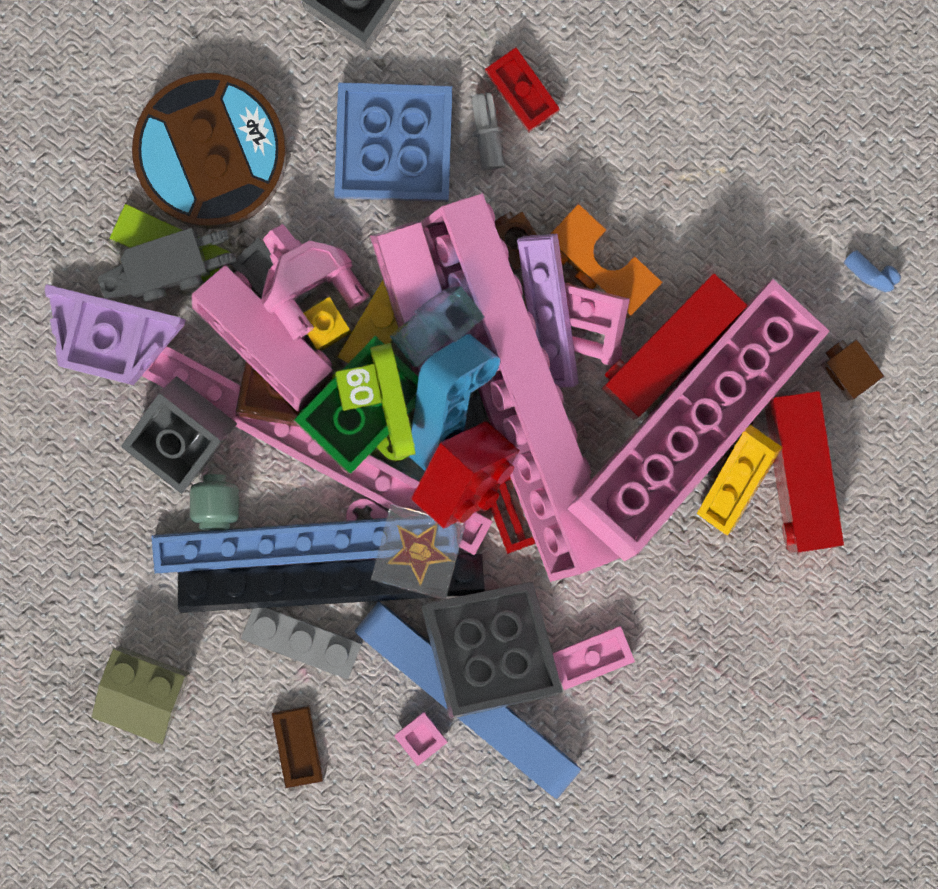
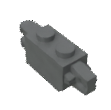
M189 228L125 249L121 257L122 264L98 276V282L104 298L112 299L132 295L138 299L143 297L145 302H150L167 296L166 289L180 285L181 290L202 285V277L209 276V271L236 262L234 253H224L209 260H205L203 248L222 244L229 239L227 230L214 232L198 238L197 232L193 228Z

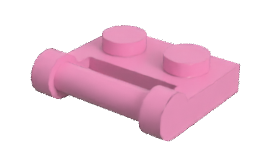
M565 283L570 325L605 335L604 344L572 336L574 352L599 358L603 364L613 366L622 356L621 340L629 299Z

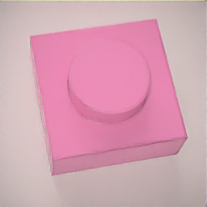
M425 711L394 734L396 740L417 766L448 743L447 739Z

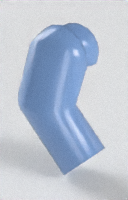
M858 250L852 252L844 262L862 282L882 292L894 290V285L898 284L901 280V275L894 267L885 266L880 272Z

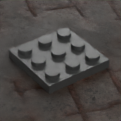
M533 582L427 603L421 607L450 719L552 697L563 692Z

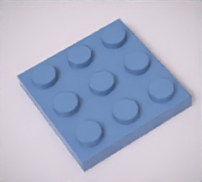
M338 82L334 197L339 199L449 202L452 86Z

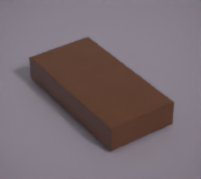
M310 705L272 712L285 789L324 781Z

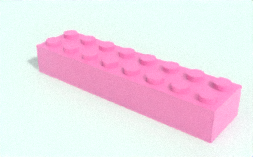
M774 279L752 297L747 303L748 306L722 331L567 507L571 513L624 561L637 555L830 332Z

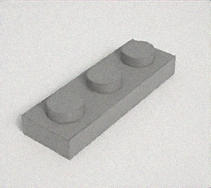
M271 608L252 609L241 637L244 641L347 680L362 645L361 642Z

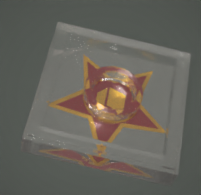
M391 504L371 580L446 600L466 524L456 522L443 529L426 513Z

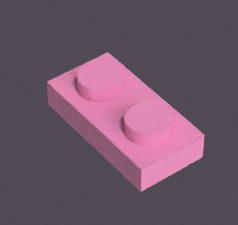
M621 626L552 652L559 680L564 690L635 662Z

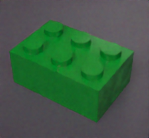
M375 335L342 371L372 365L371 347L384 345V343ZM394 354L408 415L415 408L419 377ZM336 377L293 420L348 474H351L389 435L382 403L343 411Z

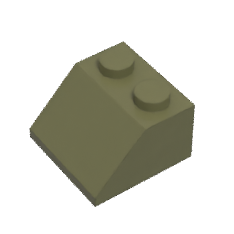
M118 646L112 650L101 678L91 718L163 745L191 673Z

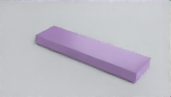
M558 234L522 236L517 239L527 311L534 317L536 323L535 333L540 346L548 354L550 360L549 370L554 383L559 388L574 387L579 382Z

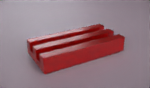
M511 476L501 483L499 490L519 542L511 543L497 503L495 502L490 508L507 554L536 544L534 537L525 538L505 482L511 480Z

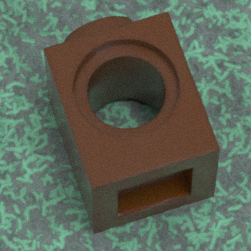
M510 211L495 220L494 223L499 238L504 242L505 236L513 230L521 231L525 236L537 235L523 211L515 216ZM506 244L509 252L508 261L513 274L521 270L519 250L512 249Z
M842 339L825 352L829 359L821 364L847 401L854 400L884 377L858 340L846 344Z

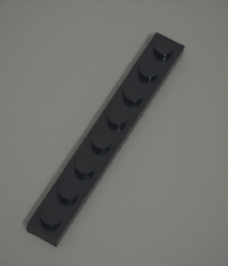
M482 554L450 555L448 557L452 561L429 564L421 585L411 565L387 564L391 559L178 572V610L180 613L465 596L485 592Z

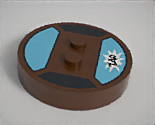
M199 73L171 82L156 93L147 103L134 130L132 158L134 169L142 188L162 211L173 219L189 226L219 229L231 227L252 218L272 200L285 174L287 142L282 124L275 110L267 99L254 87L229 75Z

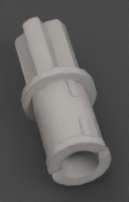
M492 93L477 94L472 97L476 125L473 137L478 138L482 164L481 170L500 169L505 167L500 140L503 128L498 127L494 95Z

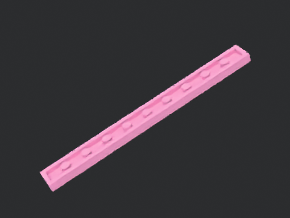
M168 346L142 375L163 388L177 376L237 423V428L401 516L428 515L411 500L419 481L370 455L351 474H348L300 427L235 416L240 385ZM476 512L464 523L458 521V547L475 555L493 521Z

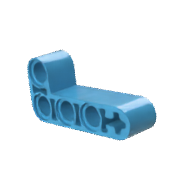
M472 335L462 336L437 351L421 367L411 432L415 455L409 457L424 471H426L441 442L464 432L470 393L491 380L499 369L500 358Z

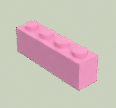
M410 222L370 235V239L411 369L419 377L421 367L431 355L461 337L456 338L452 323L456 322V314L449 300L445 301L441 289L442 286H445L443 272L439 264L434 265L430 250L434 249L432 236L427 227L422 228L421 222Z
M224 265L192 293V309L299 413L332 381L333 369L331 368V361L322 351H313L304 342L305 337H299L297 341H293L292 336L276 313L271 314L267 312L262 304V299L251 290L252 286L248 279L239 271L233 273Z

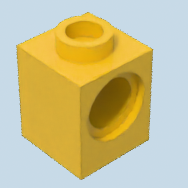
M330 297L304 312L310 324L314 326V329L307 335L317 350L323 351L352 333Z

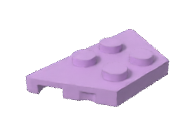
M47 284L45 286V295L50 299L53 316L50 319L52 334L57 341L55 351L58 366L133 386L182 329L186 321L180 317Z

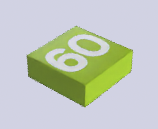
M374 364L335 372L343 411L382 403Z

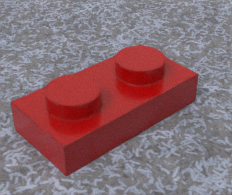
M517 47L485 68L486 74L528 133L560 111L559 106Z

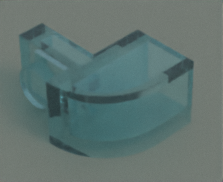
M461 286L450 287L415 310L416 314L389 337L412 366L418 367L446 342L458 341L485 316Z

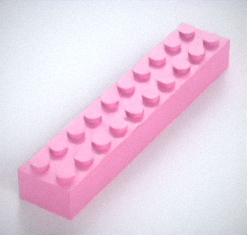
M482 193L440 207L422 220L421 224L422 228H428L432 236L434 249L430 250L434 265L439 264L444 275L445 286H442L441 289L445 301L449 300L454 308L456 322L453 325L457 336L472 335L500 358V366L496 374L486 384L477 389L491 425L520 450L512 463L515 468L510 476L550 582L585 573L620 559V557L567 509L591 481L590 465L586 458L581 455L576 441V428L567 418L563 407L562 391L554 383L549 370L550 360L548 354L540 346L535 333L536 323L534 317L526 309L522 298L521 283L513 275L510 267L508 248L505 242L499 238L494 224V211L490 204L486 203Z

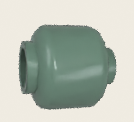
M203 475V482L195 483L191 486L190 518L193 522L199 523V529L228 530L230 529V523L238 520L239 488L234 483L226 482V475Z

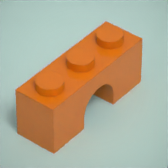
M578 204L550 233L558 234L562 265L568 262L578 271L575 278L585 288H596L600 292L628 298L629 304L626 317L629 319L662 284V281L635 256L626 266L619 270H607L601 267L596 262L593 251L594 245L605 234L606 229Z

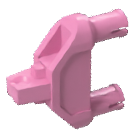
M283 224L269 231L264 237L263 241L271 253L270 258L273 265L267 273L262 294V304L267 312L271 314L276 313L292 336L293 341H297L299 337H304L314 329V326L310 324L295 302L298 296L327 281L335 285L350 310L359 306L370 297L351 271L353 262L342 249L314 241L302 244L292 236Z

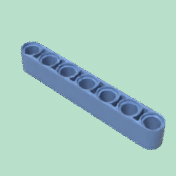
M378 601L354 631L447 709L431 643L387 606ZM509 707L458 717L459 720L556 799L561 796L582 770L574 761Z

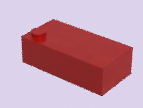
M713 273L626 363L619 359L604 374L609 381L601 389L633 420L639 418L748 305Z
M820 391L772 398L764 408L769 438L782 446L773 465L783 522L782 532L787 551L800 553L844 546Z

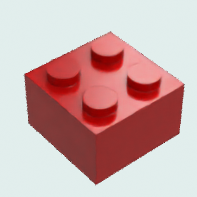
M485 421L439 444L411 500L443 529L458 521L464 523L473 513L481 509L486 511L495 504L499 498L497 490L501 483L507 480L514 471L515 467L512 463L520 450L490 423Z

